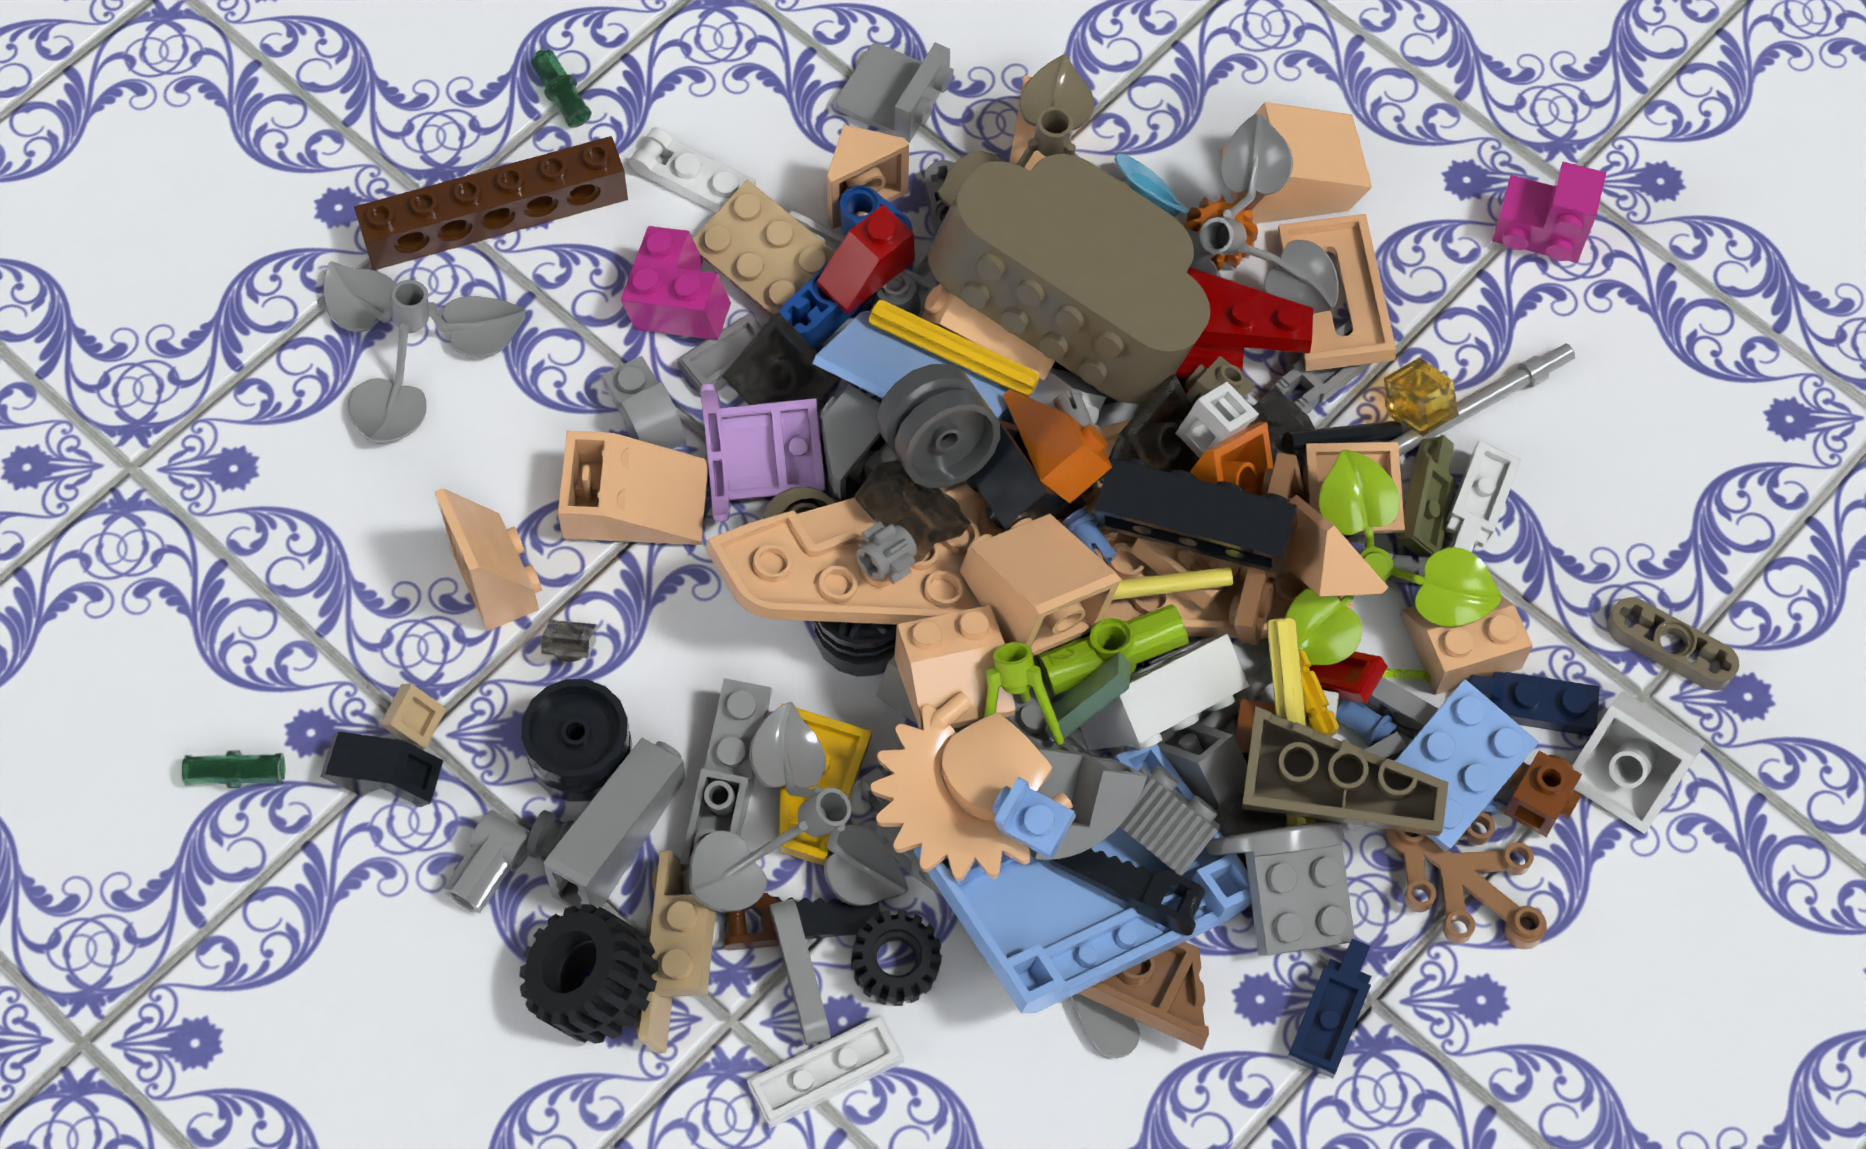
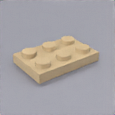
M748 179L693 238L701 258L779 324V313L782 306L829 263L835 253L832 248Z

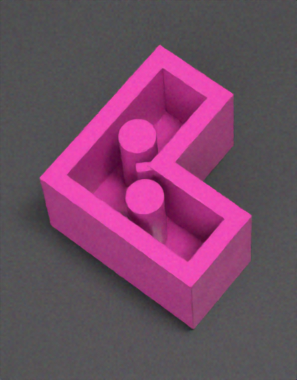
M1562 162L1554 186L1510 175L1502 198L1492 241L1504 244L1514 250L1524 249L1547 255L1557 261L1567 260L1578 263L1597 216L1607 172Z
M654 226L647 227L621 297V302L636 330L718 340L731 302L718 273L700 271L703 260L689 231Z

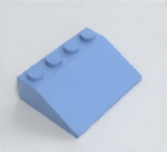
M871 311L861 312L815 356L812 363L882 399L895 382L912 370L930 364H950L965 372L997 419L1009 423L1013 418L1003 396L1009 390L1008 388L869 323Z

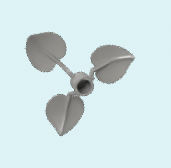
M1254 114L1234 133L1225 149L1221 162V175L1225 186L1232 192H1247V195L1231 209H1226L1223 212V218L1214 217L1207 220L1201 227L1200 234L1194 230L1186 229L1194 247V257L1190 267L1219 277L1218 269L1210 258L1216 254L1233 255L1240 251L1241 253L1261 258L1276 265L1266 275V293L1312 307L1313 314L1331 311L1338 299V276L1331 258L1320 246L1307 240H1292L1285 246L1280 258L1275 254L1248 245L1246 243V229L1240 221L1235 219V216L1255 199L1256 191L1261 194L1270 195L1282 189L1289 180L1293 168V157L1286 140L1263 115Z
M331 261L328 264L324 279V301L329 316L338 326L353 332H365L371 329L377 320L386 323L392 316L393 323L399 328L394 383L385 379L375 378L359 384L353 390L349 399V414L354 425L367 440L376 443L398 441L413 433L421 425L426 414L425 394L417 387L402 386L404 379L408 333H415L422 329L428 322L429 317L432 318L441 332H450V343L456 351L470 357L481 358L499 353L510 343L525 319L526 310L518 305L499 299L465 296L447 303L443 308L442 319L437 312V304L434 302L428 303V291L422 283L415 280H404L396 284L390 277L378 271L348 267Z
M788 702L772 712L760 724L751 741L749 758L753 772L759 782L768 788H779L785 785L789 795L809 799L799 807L798 824L751 854L744 839L733 832L715 831L701 839L695 846L690 860L689 889L693 897L702 905L721 912H735L750 907L762 897L767 887V877L755 862L802 832L813 837H823L830 833L826 846L833 854L825 861L824 874L832 892L843 902L854 906H868L905 894L909 889L903 873L896 860L882 845L877 836L869 829L860 825L845 826L851 815V804L848 797L836 788L822 790L821 787L816 786L813 789H808L814 786L825 772V754L817 736L800 717L793 702Z

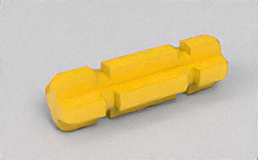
M1299 649L1305 718H1309L1310 721L1307 725L1314 729V731L1332 737L1337 733L1339 724L1333 711H1327L1329 702L1315 672L1309 669L1311 663L1306 652Z

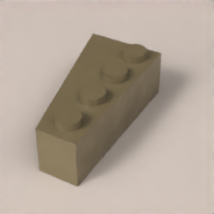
M1255 706L1242 809L1439 836L1443 832L1449 782L1391 759H1385L1365 751L1361 747L1345 741L1342 742L1314 731L1310 727L1297 722L1294 723Z

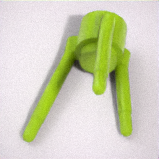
M1011 642L998 647L993 654L995 667L986 671L988 691L984 718L996 713L999 687H1003L1007 693L1020 694L1021 700L1025 703L1030 701L1029 689L1033 687L1054 742L1057 745H1062L1064 738L1043 685L1041 669L1034 665L1031 647L1021 642Z

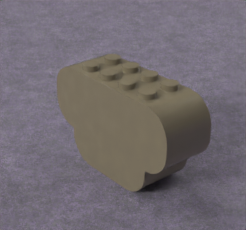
M1054 154L1038 161L1031 171L1014 163L1003 161L988 162L975 168L959 188L928 252L930 269L936 280L947 291L964 301L968 306L978 310L1001 325L1008 332L1027 342L1046 357L1053 359L1073 372L1086 383L1094 386L1111 398L1125 403L1141 404L1150 402L1160 396L1210 319V304L1206 293L1199 283L1186 273L1193 261L1194 247L1185 227L1171 214L1089 161L1073 155Z

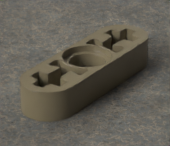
M1628 597L1618 601L1608 617L1607 628L1610 635L1616 641L1705 689L1717 691L1726 688L1739 670V658L1732 648L1641 599ZM1629 614L1638 618L1632 629L1624 625L1625 619ZM1653 624L1657 626V629L1651 640H1648L1645 637ZM1666 634H1674L1680 637L1685 644V651L1679 654L1666 651L1661 645L1660 638ZM1695 648L1700 649L1701 651L1694 663L1689 662L1688 660ZM1713 659L1722 663L1717 674L1708 670Z

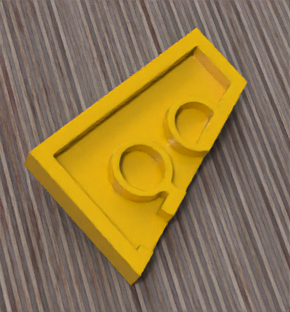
M796 708L800 717L820 741L826 760L825 772L821 779L808 789H813L816 786L821 787L822 790L836 788L842 791L850 801L872 740V731ZM785 785L780 787L779 836L798 824L799 807L809 799L789 795ZM802 832L779 847L780 852L824 866L831 853L826 846L830 833L823 837H813Z

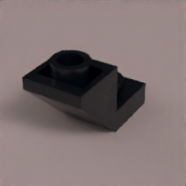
M338 731L333 735L320 777L360 796L382 788L419 807H423L432 801L444 760L404 740Z

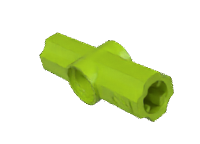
M1170 604L1126 622L1118 618L1103 619L1094 625L1089 636L1042 653L1038 657L1046 682L1051 692L1056 695L1074 688L1118 652L1131 663V675L1136 669L1137 663L1189 644V640L1176 606Z

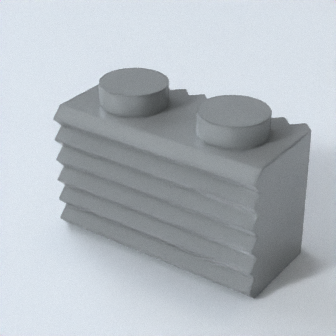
M1143 764L1139 772L1147 776L1144 788L1133 810L1119 827L1182 876L1219 830L1220 824L1213 820L1218 813L1198 796L1195 795L1189 801L1175 789L1179 782L1162 767L1155 765L1150 770Z

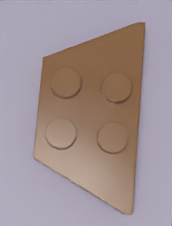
M1183 942L1078 993L1200 1050H1203L1209 1036V1027L1205 1026L1203 1014L1205 1002L1204 984L1199 978L1202 968L1200 949L1187 942Z

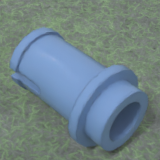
M1082 508L1069 515L1062 522V525L1095 554L1094 550L1098 549L1106 562L1110 564L1118 554L1097 527L1095 514H1089L1085 508Z
M1343 700L1337 709V722H1340L1366 739L1368 747L1397 731L1398 726L1392 723L1391 716L1387 714L1382 717L1362 703Z

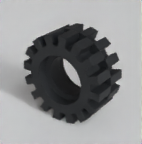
M890 910L881 912V916L878 919H875L874 916L866 921V926L863 929L860 928L853 944L851 970L854 969V980L857 985L861 984L864 987L863 993L869 998L871 995L878 998L877 1003L886 1005V1001H892L894 1006H903L904 1001L910 1000L913 1003L919 1000L921 994H927L932 988L941 965V943L939 938L935 939L934 928L930 923L925 926L922 923L923 918L917 914L914 915V918L906 916L907 911L898 910L897 915H890ZM889 941H902L912 948L915 954V965L908 973L894 976L886 973L879 966L877 952L882 945Z

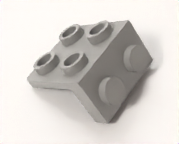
M935 42L923 62L882 44H872L836 99L838 111L891 135L905 138L910 143L920 125H924L928 121L934 103L940 93H944L950 85L954 69L950 68V48Z

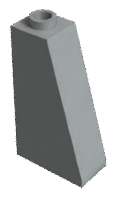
M644 738L638 741L544 861L543 866L553 898L569 907L574 905L579 909L583 904H592L597 908L604 906L686 778L683 759H681L680 753L675 748L661 741H657L656 744Z

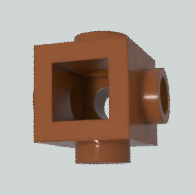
M1538 751L1531 765L1522 762L1510 780L1508 787L1516 791L1504 814L1547 837L1558 816L1561 815L1569 819L1582 794L1575 791L1574 788L1582 774L1574 770L1572 765L1562 757L1547 755Z

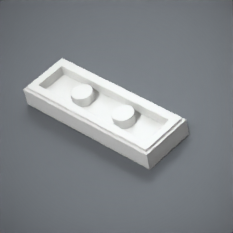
M881 1014L747 1080V1086L768 1128L771 1129L904 1063V1056Z

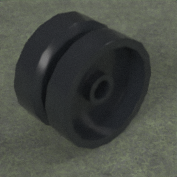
M565 679L545 687L530 701L522 717L521 738L535 781L550 795L566 801L593 800L632 750L628 717L620 699L606 686L588 679Z

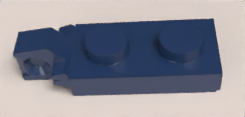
M1494 672L1492 677L1471 675L1468 680L1469 683L1519 725L1591 736L1597 728L1600 686L1512 672Z
M1351 939L1342 963L1330 959L1328 965L1324 966L1287 1056L1288 1060L1332 1079L1334 1078L1371 987L1369 982L1372 976L1361 972L1370 948L1369 945Z

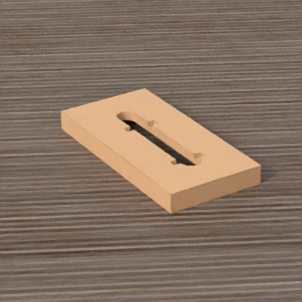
M1366 214L1279 224L1278 237L1281 252L1292 240H1307L1317 244L1325 252H1331L1336 255L1347 309L1350 315L1352 333L1348 336H1340L1335 331L1331 311L1313 314L1310 353H1302L1305 372L1395 361L1396 346Z

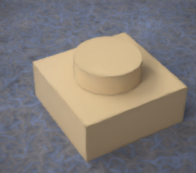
M412 683L401 684L380 725L399 739L423 750L427 748L447 708Z

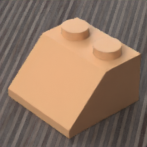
M1502 596L1500 604L1491 613L1478 621L1462 626L1447 627L1434 624L1425 619L1417 611L1416 606L1402 609L1400 612L1435 695L1455 689L1464 679L1468 681L1471 675L1492 677L1494 672L1505 673L1520 670L1523 668L1533 647L1515 605L1504 596Z
M991 605L897 624L894 658L919 729L924 730L922 709L925 705H932L938 710L960 691L967 695L973 707L950 726L953 729L964 727L984 718L988 691L986 671L995 667L994 651L1005 644ZM999 687L996 713L998 712L1004 717L1014 716L1016 709L1013 694L1007 693L1003 687Z

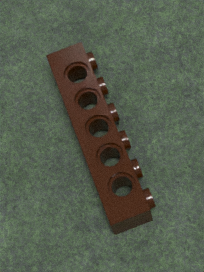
M609 136L354 206L372 269L375 271L628 200L625 171L613 137Z

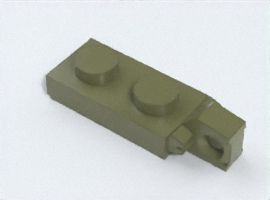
M1445 435L1421 440L1408 486V495L1404 509L1405 531L1399 533L1398 541L1418 557H1430L1435 552L1442 550L1445 527L1448 522L1446 519L1451 508L1456 479L1449 473L1454 443Z

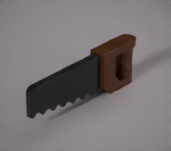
M764 893L756 903L746 909L725 912L728 937L723 939L724 949L741 950L779 946L769 905L783 901L779 897ZM803 898L798 903L795 900L805 939L856 935L860 928L863 929L866 926V921L874 916L875 919L880 918L879 902L868 906H854L845 902L840 903L836 898L831 899L827 903L822 898H818L814 902H811L808 898ZM752 909L761 917L762 933L747 934L745 910Z

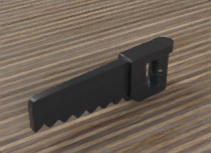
M1092 848L1070 857L1049 860L1052 866L1137 907L1138 914L1185 936L1192 935L1196 927L1193 919L1205 895V890L1201 885L1170 870H1154L1149 873L1144 866L1136 868L1131 861L1122 863L1117 856L1108 858L1104 851L1095 853ZM1172 894L1181 897L1176 910L1161 904L1164 897Z

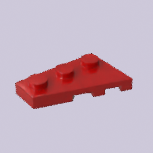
M1189 267L1186 273L1199 283L1206 293L1210 304L1209 322L1196 343L1310 353L1313 334L1312 307Z

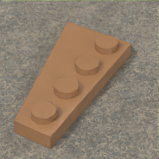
M1277 453L1274 469H1266L1262 494H1277L1289 501L1296 495L1302 500L1305 499V489L1296 455ZM1241 565L1240 579L1245 582L1241 597L1234 596L1229 613V623L1234 625L1240 643L1258 646L1274 596V586L1268 582L1270 577L1278 578L1280 574Z

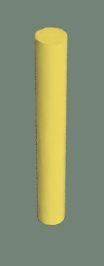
M1231 567L1123 579L1112 600L1232 586Z

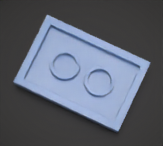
M1466 679L1455 688L1394 760L1449 782L1443 832L1439 836L1426 835L1445 852L1452 848L1539 743Z

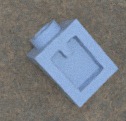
M1020 777L1017 778L1012 788L1005 786L1002 789L992 809V813L996 814L994 822L1000 833L1051 860L1076 817L1075 811L1031 789L1028 781Z

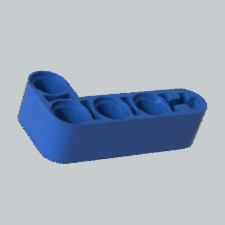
M852 186L845 190L841 196V227L845 236L853 227L883 204L912 232L913 227L905 214L868 186ZM857 212H866V213H868V214H866V215H864V216H855V215H853L854 213H857ZM826 264L780 309L779 322L783 346L787 351L796 355L810 354L824 343L873 295L849 314H846L833 300L824 299L828 295L817 285V280L827 266Z

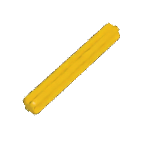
M879 300L872 308L869 317L871 325L1027 397L1032 395L1038 385L1040 374L1037 371L884 300Z

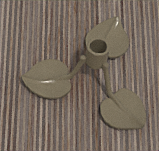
M1066 54L1057 57L1042 67L1030 79L1022 91L1019 105L1020 112L1024 120L1028 124L1035 126L1036 130L1034 138L1028 141V147L1016 165L1025 167L1034 151L1037 150L1046 157L1054 154L1075 156L1076 146L1070 142L1073 130L1082 127L1090 120L1094 110V97L1089 86L1077 73ZM984 151L972 152L961 157L950 168L944 183L939 188V198L950 207L959 188L975 168L984 163L1003 160L992 153ZM1117 179V180L1120 181L1121 183H1123V184H1125L1126 186H1128V185H1127L1126 183H1124L1123 181Z

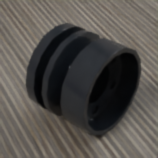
M814 621L816 645L825 661L840 672L856 677L875 676L885 672L888 662L895 655L897 624Z

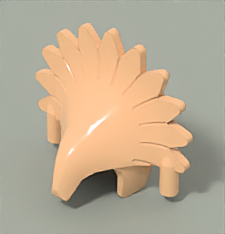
M962 691L938 710L932 705H925L923 707L924 730L906 724H898L896 726V736L903 749L882 750L877 755L878 762L892 775L874 781L871 784V792L877 797L892 802L877 814L876 820L877 824L882 827H902L893 844L895 852L902 853L922 846L920 868L923 872L931 871L948 858L955 881H962L976 860L988 877L996 879L1000 874L1002 854L1023 865L1030 862L1031 855L1028 847L998 831L994 822L996 814L992 813L994 803L1005 786L1012 788L1018 777L1028 781L1030 788L1038 792L1051 776L1052 766L1036 746L1014 724L998 712L956 733L950 725L973 707L971 700ZM1059 792L1052 798V800L1069 809L1073 808L1071 801L1062 792Z

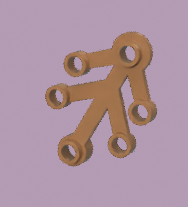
M1481 812L1472 823H1481L1486 828L1487 833L1478 834L1472 830L1470 825L1458 840L1467 839L1475 845H1482L1489 841L1495 830V823L1490 815ZM1386 829V839L1389 845L1404 858L1407 880L1404 901L1409 909L1414 912H1425L1431 908L1436 898L1435 887L1426 880L1424 857L1439 869L1446 914L1443 933L1449 941L1456 944L1465 943L1470 939L1475 930V920L1471 914L1466 912L1463 889H1465L1505 921L1504 934L1510 944L1519 949H1531L1539 944L1547 930V922L1544 915L1534 907L1518 906L1478 874L1480 872L1507 871L1512 875L1525 874L1534 860L1533 851L1528 845L1514 842L1505 851L1451 853L1449 850L1447 852L1443 851L1425 834L1410 837L1404 831ZM1518 853L1522 855L1525 859V864H1515L1510 859V854ZM1412 891H1424L1428 896V901H1417L1413 897ZM1526 917L1535 923L1536 929L1527 930L1523 928L1520 924V918ZM1451 922H1463L1466 925L1467 932L1458 933L1454 931Z

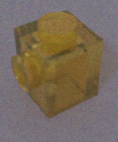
M1422 358L1415 359L1383 378L1387 396L1384 402L1389 415L1395 421L1403 422L1422 437L1459 416L1453 380Z

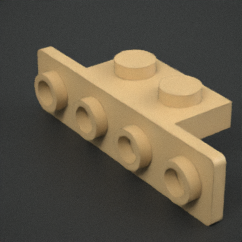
M671 850L660 851L658 867H655L652 873V888L655 898L653 913H650L647 918L646 931L649 942L652 943L655 950L652 958L658 961V971L652 974V978L657 981L655 992H649L646 1000L650 1001L645 1012L643 1010L638 1012L636 1015L638 1021L635 1023L639 1040L655 1053H666L672 998L675 996H707L716 910L702 905L692 894L683 895L681 873L687 870V867L680 864L681 860Z

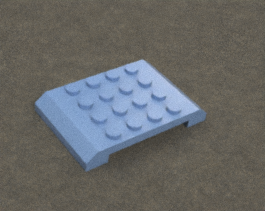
M1157 744L1142 750H1135L1134 747L1115 755L1114 760L1139 771L1143 764L1150 770L1155 765L1162 767L1179 782L1175 788L1189 801L1194 797L1169 760L1159 750L1160 748ZM1120 827L1105 840L1092 847L1095 853L1104 851L1108 858L1117 856L1122 863L1131 861L1136 868L1144 866L1149 873L1154 870H1170L1176 873ZM1218 830L1212 839L1223 837V835ZM922 846L915 848L913 851L919 861ZM1206 846L1182 875V877L1201 885L1205 890V895L1193 919L1196 927L1192 935L1189 936L1179 934L1138 914L1137 907L1052 866L1049 860H1038L1031 856L1030 862L1023 865L1002 854L1000 874L996 879L988 877L976 860L962 881H955L948 858L927 872L1021 1013H1038L1233 919L1252 904L1248 871L1235 853L1210 855ZM1175 894L1166 896L1161 904L1176 910L1181 897Z

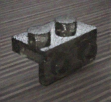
M898 459L879 463L855 494V500L876 523L880 521L885 528L890 524L894 526L900 525L910 533L917 547V553L913 557L915 563L922 561L935 543L962 536L971 524L960 511V506L954 498L943 493L940 488H927L915 483Z

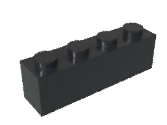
M1111 458L1112 468L1106 472L1095 506L1098 528L1282 574L1297 525V505L1291 504L1285 497L1273 493H1266L1260 496L1244 492L1240 486L1230 482L1220 481L1213 484L1197 480L1193 474L1183 470H1171L1169 473L1151 468L1148 463L1139 459L1127 458L1122 461Z

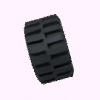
M583 904L580 909L574 905L565 908L563 916L554 914L547 920L548 926L544 930L539 928L533 935L536 940L532 947L527 946L523 955L527 958L525 965L520 966L519 977L525 980L520 986L521 996L527 999L525 1005L530 1012L536 1015V1018L577 1041L586 1043L589 1040L594 1044L603 1043L606 1036L614 1039L622 1035V1028L625 1025L631 1028L638 1021L636 1018L640 1010L645 1012L650 1003V1001L646 1000L649 992H655L657 981L652 978V974L658 971V961L652 958L655 950L652 943L645 940L646 936L641 931L602 907L597 908L592 904ZM595 963V966H594V969H593L591 975H590L589 978L582 984L586 973H587L588 970L591 968V966Z

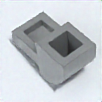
M643 356L601 375L603 385L621 413L625 428L631 438L669 449H674L686 443L684 429L677 410L662 381L658 383Z

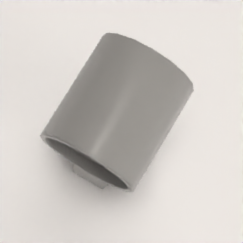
M494 810L489 811L474 830L470 841V850L443 887L445 894L467 910L481 913L509 870L512 872L516 871L528 857L526 845L531 831Z

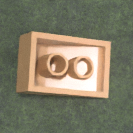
M444 488L435 491L453 557L486 631L538 611L539 607L535 593L542 591V587L532 564L524 567L520 560L519 554L524 553L525 550L516 528L506 529L500 514Z

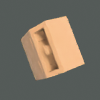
M567 431L558 506V517L563 539L702 545L708 459L616 433Z

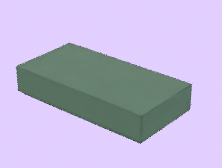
M1120 652L1052 704L1063 738H1066L1129 689L1131 663ZM1046 723L1045 732L1053 739Z

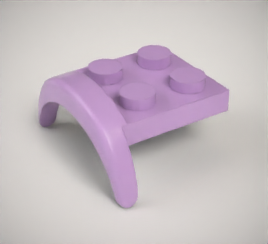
M703 384L701 386L700 396L707 445L712 516L715 522L729 520L731 501L773 497L793 487L809 486L820 491H827L818 401L816 398L721 408L716 386L714 384Z

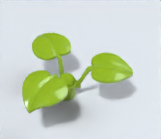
M1342 450L1326 476L1319 493V510L1321 515L1330 521L1341 534L1353 535L1364 529V547L1358 553L1384 582L1390 576H1395L1422 585L1415 597V606L1417 611L1428 621L1440 626H1462L1478 621L1491 613L1500 604L1502 595L1486 565L1478 556L1468 550L1448 547L1435 552L1425 563L1424 577L1393 567V560L1389 553L1374 546L1372 526H1387L1396 519L1400 507L1398 489L1390 475L1371 458L1351 450ZM1307 588L1297 595L1291 603L1285 618H1293L1296 621L1298 647L1306 652L1311 665L1339 663L1351 656L1357 649L1362 636V623L1358 614L1347 608L1355 595H1345L1339 600L1338 596H1318L1312 589Z

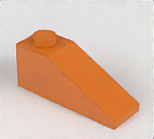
M1011 389L1003 394L1039 480L1067 502L1071 503L1112 468L1104 450L1108 446L1107 441L1093 425L1088 424L1084 427L1070 415Z

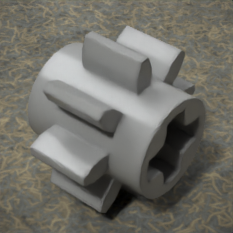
M879 521L862 532L864 540L858 543L860 548L856 552V557L861 569L869 578L883 581L888 577L892 584H895L911 573L909 566L915 563L913 557L917 553V547L914 539L904 527L890 524L885 528Z

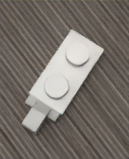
M1481 440L1478 441L1473 449L1446 519L1448 522L1445 531L1454 534L1449 547L1462 548L1472 552L1474 544L1483 548L1486 541L1495 531L1520 465V458Z

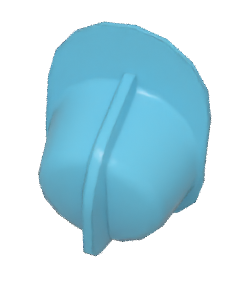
M1116 154L1114 160L1124 175L1123 182L1132 190L1173 217H1176L1180 211L1183 213L1189 212L1185 206L1179 203L1165 182L1151 169L1130 156Z

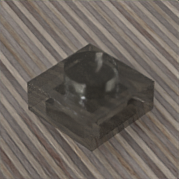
M550 620L542 635L541 654L554 655L557 660L566 662L589 658L596 643L597 624Z

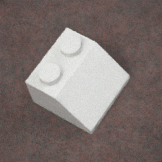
M1622 691L1611 704L1572 765L1574 770L1582 774L1574 789L1645 834L1705 742L1625 691Z

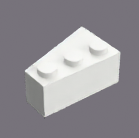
M1228 633L1201 638L1150 661L1149 666L1130 675L1129 689L1080 726L1089 750L1134 745L1135 750H1142L1162 741L1160 733L1169 728H1172V731H1177L1199 721L1197 713L1205 709L1213 712L1235 702L1233 694L1249 687V684Z

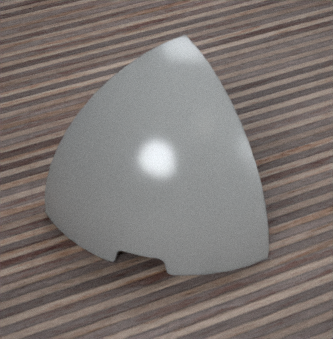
M1026 736L1052 766L1051 776L1038 792L1050 799L1059 792H1062L1073 805L1071 810L1075 811L1076 814L1073 823L1052 859H1061L1082 853L1105 840L1125 821L1133 810L1142 793L1147 776L1114 759L1097 758L1079 753L1075 746L1064 743L1057 745L1051 740ZM1029 848L1030 855L1034 859L1051 860Z

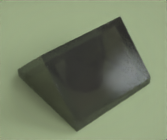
M779 312L773 315L722 375V378L748 405L816 398L818 401V411H821L829 399L836 394L841 381L840 377L812 364L818 352Z
M1171 375L1164 380L1120 432L1108 458L1109 461L1111 458L1122 461L1127 458H1135L1148 463L1151 468L1169 473L1171 470L1191 471L1200 458L1176 432L1192 409V406L1176 375Z

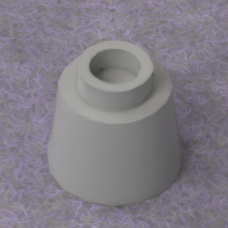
M900 272L873 294L872 308L879 300H884L916 316L919 315L921 310V299L916 283L907 272Z

